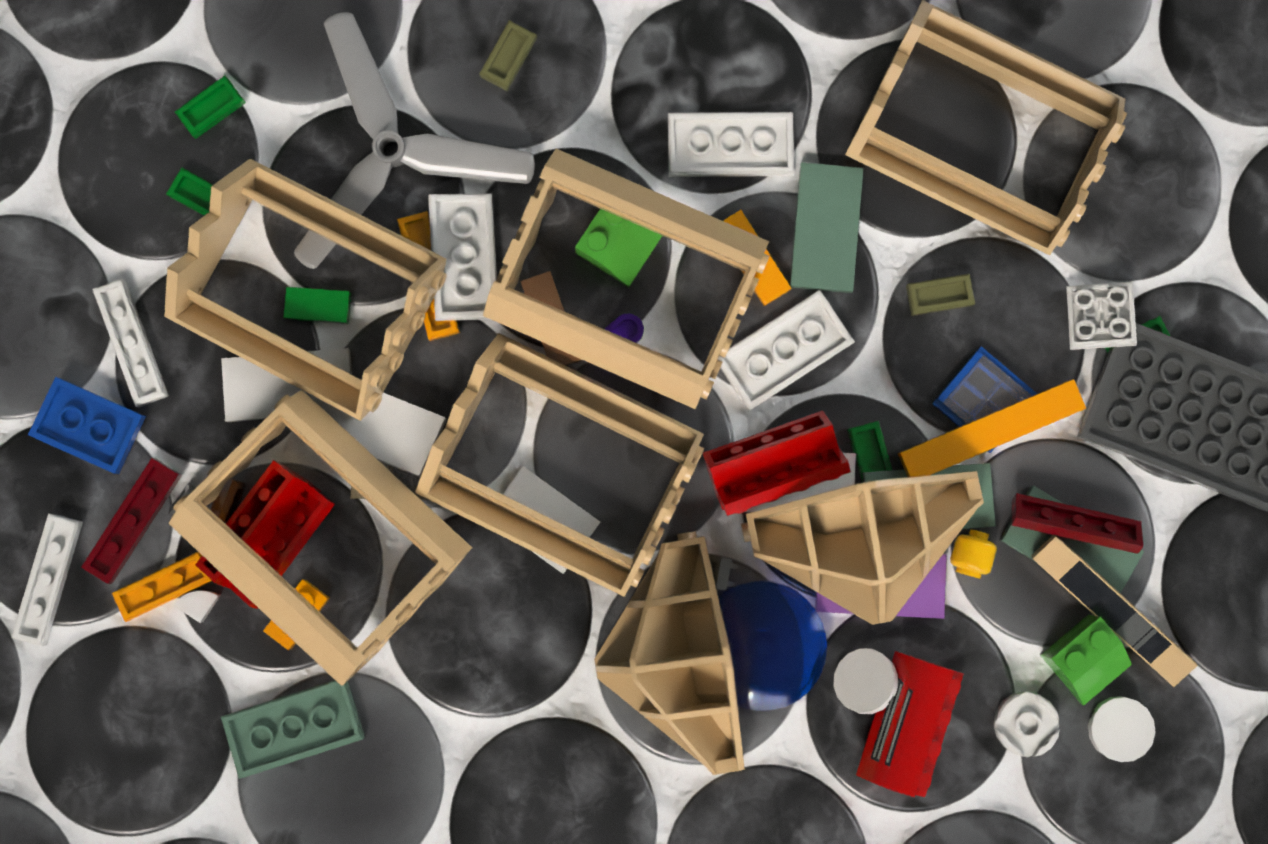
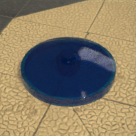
M749 581L736 585L721 594L718 599L732 660L737 705L750 710L769 711L786 707L800 700L813 688L819 679L826 660V633L816 609L798 591L774 581Z

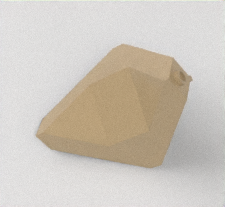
M977 471L878 480L855 484L746 514L747 523H741L744 542L751 541L755 558L763 560L874 625L890 622L895 618L984 501Z
M696 531L677 534L678 541L661 544L657 557L596 655L594 661L597 679L702 763L712 775L745 770L732 660L705 536L697 537Z

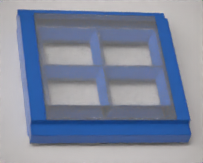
M981 346L936 397L932 405L960 427L1037 393ZM995 448L988 450V452L991 453Z

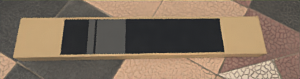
M1052 535L1031 555L1036 563L1095 616H1100L1123 642L1173 687L1198 666L1188 654L1058 536Z

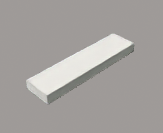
M121 278L92 289L135 407H142L168 397V392L126 280Z
M48 513L11 638L39 646L47 645L83 524L82 521Z

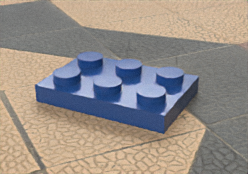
M55 377L28 435L109 472L120 474L146 416Z

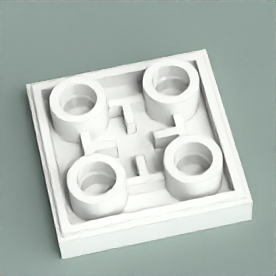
M1133 281L1066 286L1070 350L1137 345Z

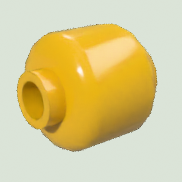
M970 529L969 535L961 534L956 537L950 557L951 564L956 567L955 572L981 579L982 574L986 575L991 572L997 547L993 542L988 541L989 534Z

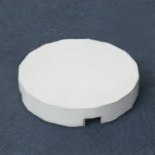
M857 649L848 653L839 662L834 673V689L837 698L846 708L859 714H874L884 710L889 705L888 702L892 696H895L898 689V674L894 664L884 654L873 649Z
M1024 691L1011 694L1001 702L995 712L993 724L996 737L1003 747L1018 756L1035 757L1044 754L1053 747L1060 731L1058 729V712L1050 701L1036 693Z
M1117 696L1109 697L1098 703L1095 707V711L1088 722L1089 738L1097 751L1107 758L1119 762L1135 761L1146 754L1153 744L1155 725L1154 719L1145 706L1137 700Z

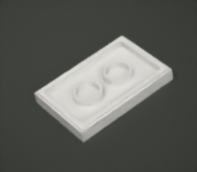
M524 466L502 494L589 538L600 524L599 520ZM535 553L562 574L567 570V568Z

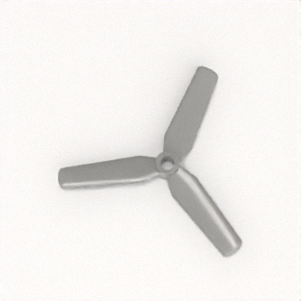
M349 12L334 14L324 21V27L358 123L373 139V152L354 166L331 198L332 201L361 215L384 188L392 167H398L402 164L428 175L522 184L530 183L535 170L534 156L530 152L433 134L402 138L398 134L396 107L354 15ZM390 142H396L398 144L397 152L392 156H385V146ZM308 230L296 247L294 254L303 265L315 269L334 248L336 243Z

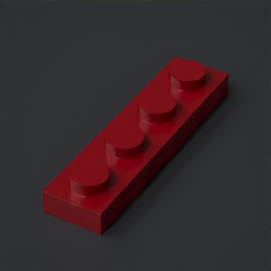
M151 458L81 568L103 582L113 584L182 475L158 459Z
M1016 493L1012 499V526L1139 554L1143 548L1142 521Z

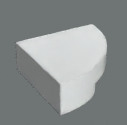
M193 591L179 598L173 606L199 623H202L221 595L213 591Z

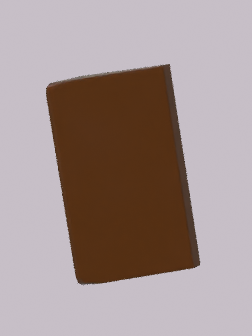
M233 478L227 481L216 500L213 501L210 509L225 524L237 509L246 486L244 482Z

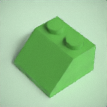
M600 209L575 246L578 256L629 288L659 243L662 235Z
M1087 615L1040 655L1083 706L1132 665L1122 641L1100 616Z

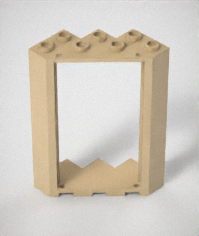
M922 0L845 155L1037 250L1051 255L1056 246L1062 247L1070 233L1068 228L1073 221L1079 222L1087 207L1083 203L1089 194L1087 188L1092 181L1097 183L1105 171L1106 165L1103 163L1108 155L1106 149L1111 142L1116 143L1125 129V125H1122L1127 115V112L1124 111L1126 99ZM916 42L1098 130L1057 217L874 127Z
M555 149L539 177L541 180L534 196H531L515 239H512L502 263L504 265L489 291L483 316L696 409L700 398L707 400L714 382L709 380V377L716 379L723 362L717 360L719 355L725 358L733 340L727 337L734 338L741 320L736 319L737 314L744 316L751 300L746 295L752 297L759 281L754 275L756 272L762 274L770 256L764 254L769 241L559 149ZM557 190L745 272L702 371L514 290L518 284L524 260L536 242L542 219L552 205Z
M249 159L211 186L209 213L189 227L188 252L167 268L164 317L361 421L370 411L374 412L379 407L382 394L393 373L402 364L404 353L415 332L422 326L425 320V313L437 291L444 285L447 274L444 272L447 259ZM251 201L284 216L413 283L408 287L403 313L386 329L382 352L364 370L362 380L201 295Z
M498 333L475 363L466 389L454 403L445 429L432 445L415 493L625 597L630 585L637 588L645 571L640 566L642 563L648 566L665 530L660 527L662 521L668 524L685 489L680 486L682 480L689 482L704 451V448L699 446L704 434ZM495 373L679 463L632 559L447 467Z
M301 390L291 397L288 394L283 396L274 406L275 410L257 428L250 429L241 439L242 443L223 462H217L207 473L208 477L190 495L183 496L174 505L173 509L176 512L169 521V524L343 686L382 649L391 636L445 582L472 547L311 397ZM286 426L436 564L359 647L354 645L207 507L208 504L216 500L227 481L246 469L259 449L279 436Z

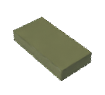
M509 20L479 73L480 77L508 91L534 45L537 35Z
M970 273L906 285L911 316L975 305Z

